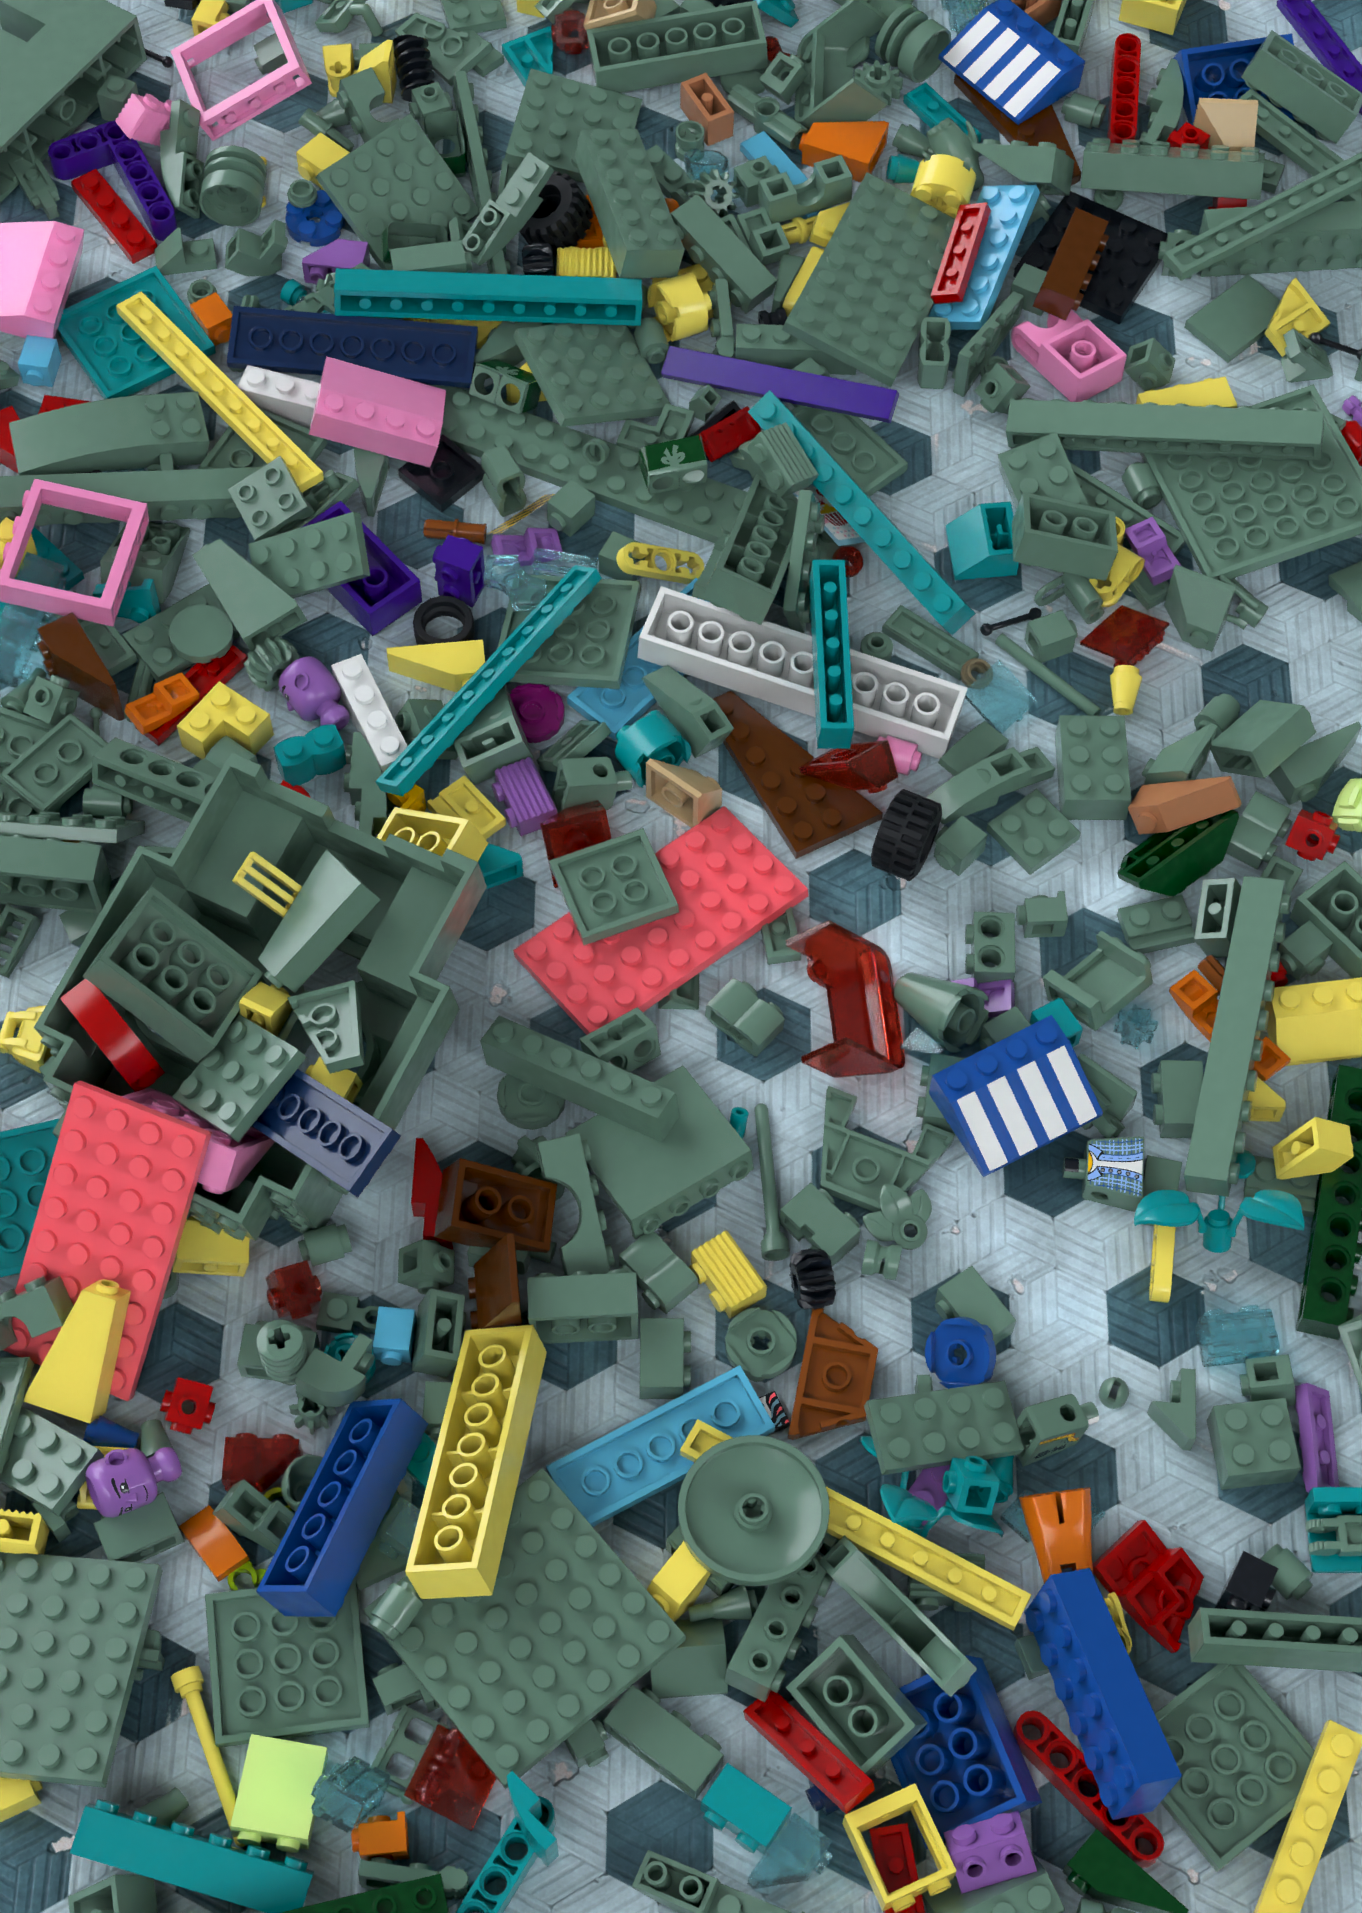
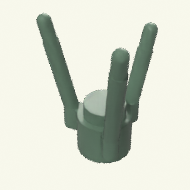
M1221 575L1219 580L1235 586V594L1242 599L1235 612L1240 614L1239 617L1228 614L1226 621L1236 624L1243 630L1247 624L1255 628L1269 607L1255 598L1235 578L1229 580L1226 576Z

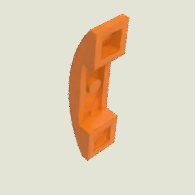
M1194 969L1171 986L1169 992L1188 1019L1211 1042L1219 1002L1217 999L1218 991ZM1266 1036L1262 1039L1263 1053L1261 1061H1255L1253 1070L1257 1071V1076L1262 1081H1267L1289 1064L1291 1060Z

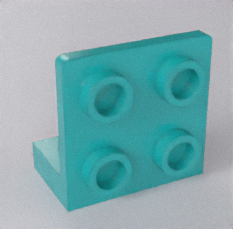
M1313 1487L1304 1501L1306 1522L1318 1518H1335L1337 1515H1362V1487ZM1307 1531L1309 1544L1316 1541H1336L1335 1531L1329 1533H1311ZM1310 1554L1311 1571L1313 1573H1362V1556H1338V1554L1314 1556Z

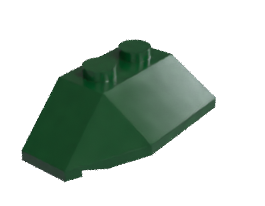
M1230 810L1170 832L1155 833L1124 856L1120 869L1117 872L1119 879L1140 889L1172 897L1176 896L1223 861L1239 819L1238 811Z

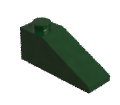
M1097 1829L1062 1871L1067 1876V1884L1082 1896L1088 1894L1092 1899L1140 1913H1187L1189 1911Z

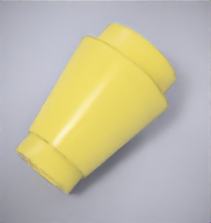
M1116 666L1110 675L1113 712L1115 714L1130 715L1133 713L1142 681L1139 669L1135 666Z

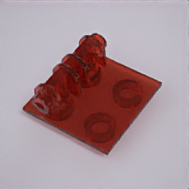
M1121 605L1080 642V645L1115 658L1114 667L1119 665L1134 666L1137 661L1144 659L1145 655H1148L1157 644L1163 641L1164 630L1169 626V623Z
M437 1724L403 1796L472 1831L495 1783L496 1777L457 1729L452 1728L449 1730Z

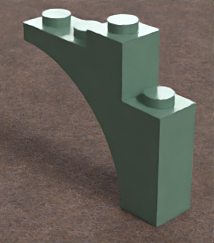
M844 1535L818 1563L951 1697L958 1689L963 1688L968 1683L971 1675L977 1668L957 1648L953 1641Z

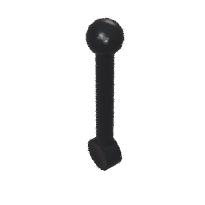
M145 49L147 56L162 62L164 67L169 68L173 65L171 57H163Z
M1313 332L1308 337L1315 344L1320 343L1355 355L1359 360L1361 359L1362 349L1357 350L1322 338L1318 332Z
M1031 608L1029 613L992 625L984 623L980 627V631L983 635L988 636L994 630L1029 619L1040 618L1042 612L1039 608Z

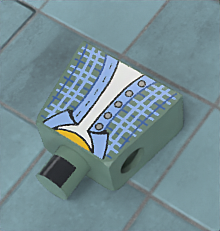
M1144 1137L1087 1141L1083 1158L1064 1157L1062 1177L1081 1179L1082 1198L1085 1200L1135 1212L1143 1195Z

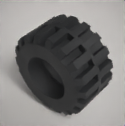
M554 171L538 195L543 201L519 232L529 245L535 242L549 243L552 247L553 255H556L557 248L561 247L564 249L565 247L576 246L579 239H584L587 235L585 231L591 227L590 219L593 218V212L590 202L574 179H571L565 173L562 175L560 172Z
M902 789L891 801L878 829L871 853L872 866L907 881H911L916 877L923 867L936 837L942 817L941 803Z

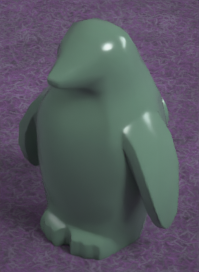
M948 117L930 129L926 134L935 155L945 154L957 157L964 161L963 167L970 171V168L974 170L976 181L973 191H976L984 183V174L979 165V152L972 148V143H979L977 134L968 120L966 121L967 136ZM922 151L926 161L930 160L931 156L927 152Z

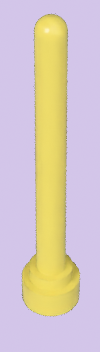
M191 1666L174 1673L170 1678L175 1693H180L183 1699L186 1698L230 1828L236 1796L220 1749L215 1745V1735L200 1694L203 1691V1675L199 1666ZM233 1837V1840L237 1846H246L245 1844L239 1843L237 1841L238 1837Z

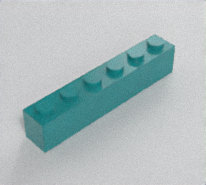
M812 560L809 592L817 749H850L854 732L845 560Z
M97 1799L96 1804L88 1803L84 1808L70 1854L265 1913H281L304 1906L314 1871L307 1869L308 1862L286 1856L284 1862L269 1857L270 1850L255 1845H248L247 1850L231 1846L233 1839L215 1833H210L209 1839L194 1835V1827L179 1822H173L171 1827L157 1824V1816L143 1811L135 1810L133 1816L118 1812L120 1805L103 1799Z

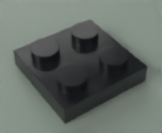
M444 434L440 436L438 448L430 468L407 462L398 469L399 478L440 512L445 511L482 481L485 474L481 464Z

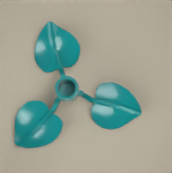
M1245 1149L1243 1153H1237L1235 1163L1240 1164L1239 1179L1248 1178L1255 1171L1256 1160L1252 1153ZM1158 1190L1149 1193L1140 1201L1134 1215L1135 1226L1155 1224L1181 1227L1191 1225L1197 1220L1199 1224L1198 1232L1203 1233V1247L1215 1253L1226 1252L1231 1248L1232 1237L1236 1236V1229L1243 1215L1252 1220L1304 1231L1305 1222L1299 1200L1294 1195L1279 1190H1260L1255 1193L1254 1198L1245 1197L1233 1220L1230 1214L1224 1210L1226 1196H1219L1218 1209L1211 1210L1204 1219L1199 1205L1195 1202L1189 1203L1187 1194L1175 1190Z
M861 1436L859 1442L870 1454L877 1458L872 1436ZM909 1471L902 1472L900 1487L882 1484L880 1488L882 1501L892 1522L919 1536L926 1538L929 1530L946 1515L969 1527L998 1533L1001 1538L1004 1535L1003 1530L991 1515L956 1512L949 1498L945 1501L946 1506L941 1507L937 1512L929 1502L912 1496L906 1490ZM923 1521H928L925 1525H922Z

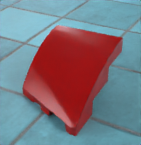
M1139 1520L1093 1563V1574L1109 1593L1115 1592L1122 1608L1148 1634L1169 1652L1176 1653L1181 1646V1643L1178 1641L1185 1621L1191 1617L1194 1608V1597L1199 1593L1204 1576L1182 1547L1167 1549L1146 1520Z

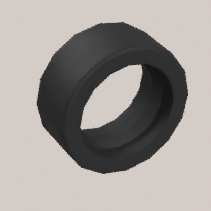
M438 596L430 598L422 603L414 614L413 628L417 645L474 640L475 627L471 609L464 601L455 597ZM449 616L460 620L463 624V629L453 637L440 639L428 635L425 626L434 618Z

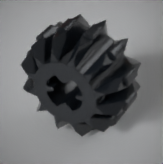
M541 242L524 245L522 249L524 275L555 276L551 245Z
M812 1248L792 1254L789 1264L791 1287L794 1291V1298L797 1299V1304L800 1308L816 1310L832 1305L836 1295V1282L828 1254L824 1250Z

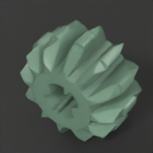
M712 169L709 174L706 171L701 172L700 180H693L691 182L697 190L688 194L691 198L698 194L721 218L728 215V210H735L737 208L732 199H737L740 196L739 193H732V189L737 185L736 181L728 182L729 173L724 172L720 175L718 169ZM713 190L717 191V195L714 197L715 200H712L710 197L714 193Z
M277 636L271 640L267 637L264 643L261 645L256 644L257 648L247 653L249 658L244 662L249 679L254 685H257L258 688H263L266 692L273 688L279 690L278 683L282 672L288 665L299 659L296 648L287 639L283 640L280 636Z

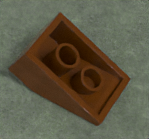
M72 612L38 628L41 642L37 643V647L44 659L42 663L48 676L51 677L54 674L69 680L70 684L68 687L79 691L78 697L94 707L100 708L104 713L118 721L125 719L116 684L74 613Z
M459 1158L443 1170L434 1237L466 1246L492 1248L506 1234L514 1233L516 1250L547 1253L550 1250L557 1184Z
M514 1233L506 1234L474 1264L475 1277L468 1278L469 1299H476L477 1311H470L471 1330L522 1325Z

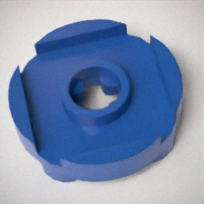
M325 190L317 191V200L309 207L298 208L290 204V202L286 205L285 220L287 231L291 238L298 243H301L302 240L310 242V246L314 247L328 245L339 238L343 226L345 227V218ZM313 217H319L320 222L315 223L314 220L310 219Z
M955 1317L941 1322V1325L934 1332L930 1333L926 1341L925 1359L930 1372L935 1373L942 1381L939 1383L948 1389L977 1385L989 1381L993 1376L996 1364V1347L991 1329L987 1325L980 1324L969 1317ZM961 1345L967 1352V1358L964 1359L963 1364L960 1357L954 1354V1350L959 1349Z

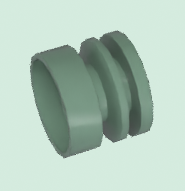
M904 4L897 8L881 27L876 39L875 54L887 63L889 62L892 67H898L902 74L915 83H920L928 79L941 65L942 62L938 59V56L951 42V32L934 19L928 20V16L912 4Z
M235 145L221 146L212 150L206 157L199 199L202 212L209 219L222 225L234 227L253 223L260 216L267 175V167L264 160L257 153Z

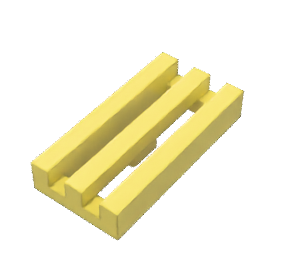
M256 852L249 853L232 880L282 918H284L302 888L301 885ZM254 863L293 891L294 894L292 896L251 867ZM245 875H250L287 902L285 908L244 879Z

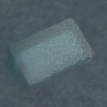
M915 1028L900 1047L901 1049L933 1054H944L947 1051L923 1028Z

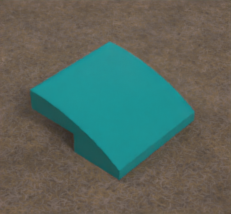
M511 1771L506 1777L516 1820L529 1845L548 1867L559 1856L557 1839L539 1821L542 1817L540 1798Z

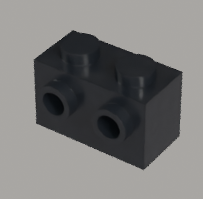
M1243 1551L1229 1575L1215 1608L1267 1611L1276 1593V1589L1270 1586L1279 1568Z

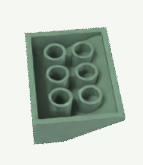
M151 886L98 953L83 977L194 1062L198 1063L216 1047L239 1012L241 998L257 984L263 972Z

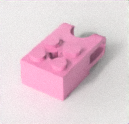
M1072 309L1066 321L1049 314L1047 320L1048 328L1037 327L1029 321L1022 322L1012 328L1011 340L1016 351L1070 402L1087 400L1122 381L1127 354L1090 320H1082Z

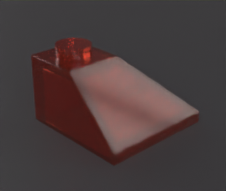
M888 740L851 744L850 749H831L799 767L801 774L854 791L868 789L869 793H877L887 789V783L898 778Z
M598 800L566 808L540 823L548 863L549 860L612 839L606 810ZM550 868L554 888H558V884Z

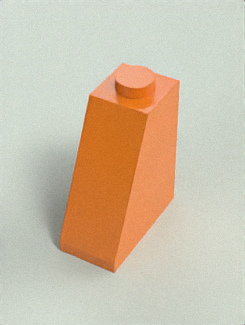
M885 121L813 123L809 132L803 133L799 142V150L802 151L801 163L814 167L816 162L842 155L853 176L852 180L862 182L866 172L872 174L887 144L889 123Z

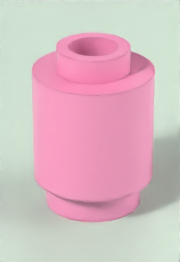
M889 735L887 738L879 736L871 761L878 763V767L908 776L911 770L917 771L922 753L917 751L918 744Z

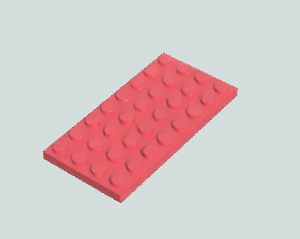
M725 806L655 853L678 903L679 913L583 945L570 912H568L513 950L518 962L586 1035L637 1007L642 1012H645L669 995L672 990L679 988L756 934L766 923L770 924L783 915L787 909L793 908L808 897V888Z
M80 1080L73 1085L15 1291L16 1294L26 1291L24 1284L42 1276H45L47 1281L60 1276L73 1306L81 1291L98 1280H112L117 1282L120 1288L131 1291L110 1389V1395L128 1402L135 1395L212 1132ZM12 1317V1329L18 1341L5 1348L4 1351L18 1357H30L35 1364L41 1366L62 1326L32 1338L26 1325L20 1319Z

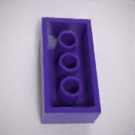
M340 500L302 527L351 513L352 511ZM362 522L370 576L334 586L327 590L374 636L422 602L420 579Z

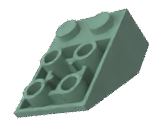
M984 139L983 144L972 143L973 149L1025 184H1036L1043 195H1070L1075 161L1066 155V151L1058 149L1055 143L1039 142L1038 146H1028L1029 143L1013 140L1010 145H1003L1000 141L993 139Z
M149 522L129 582L132 584L131 587L141 586L144 579H154L159 604H163L172 591L190 534V528L180 527L176 523L161 524ZM126 524L100 560L101 584L107 582Z
M506 685L498 691L495 698L477 714L475 720L454 741L462 767L474 785L494 777L497 768L501 769L503 766L514 764L521 759L525 760L527 757L534 759Z

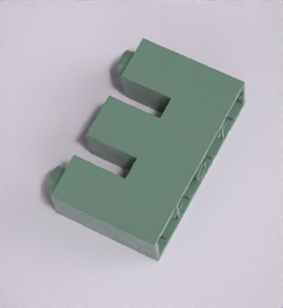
M0 0V24L2 29L0 28V203L19 185V181L7 160L17 156L23 157V159L16 161L15 164L25 178L26 171L36 167L33 149L41 162H43L49 156L48 148L53 142L68 137L99 107L97 93L110 74L127 79L147 60L136 15L106 0Z

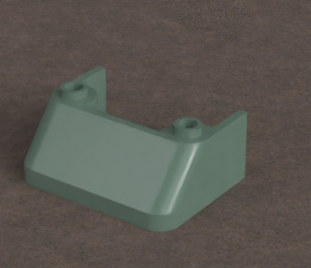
M849 0L803 37L797 49V57L805 63L803 68L808 75L795 92V121L806 128H811L812 124L816 122L867 121L888 105V100L853 78L854 66L859 62H863L868 57L870 37L881 29L888 19L886 15L864 0Z

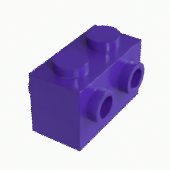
M448 534L444 543L436 547L432 558L436 568L434 580L437 581L438 595L455 597L473 608L486 585L483 547L473 544L466 538H457Z

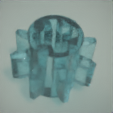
M1133 1004L1132 1009L1128 1012L1123 1009L1119 1011V1021L1115 1022L1113 1031L1121 1033V1044L1134 1045L1135 1049H1138L1139 1044L1144 1041L1149 1044L1152 1043L1153 1032L1157 1029L1158 1021L1151 1020L1150 1008L1145 1010Z

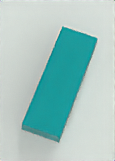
M926 82L904 95L903 103L931 129L949 117L968 136L967 120ZM973 126L980 142L982 134Z

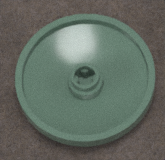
M748 1435L718 1443L704 1452L694 1462L687 1472L680 1489L678 1520L681 1535L688 1550L707 1571L730 1583L744 1586H764L792 1577L812 1561L821 1548L828 1529L830 1514L829 1497L821 1474L807 1456L797 1448L779 1439Z

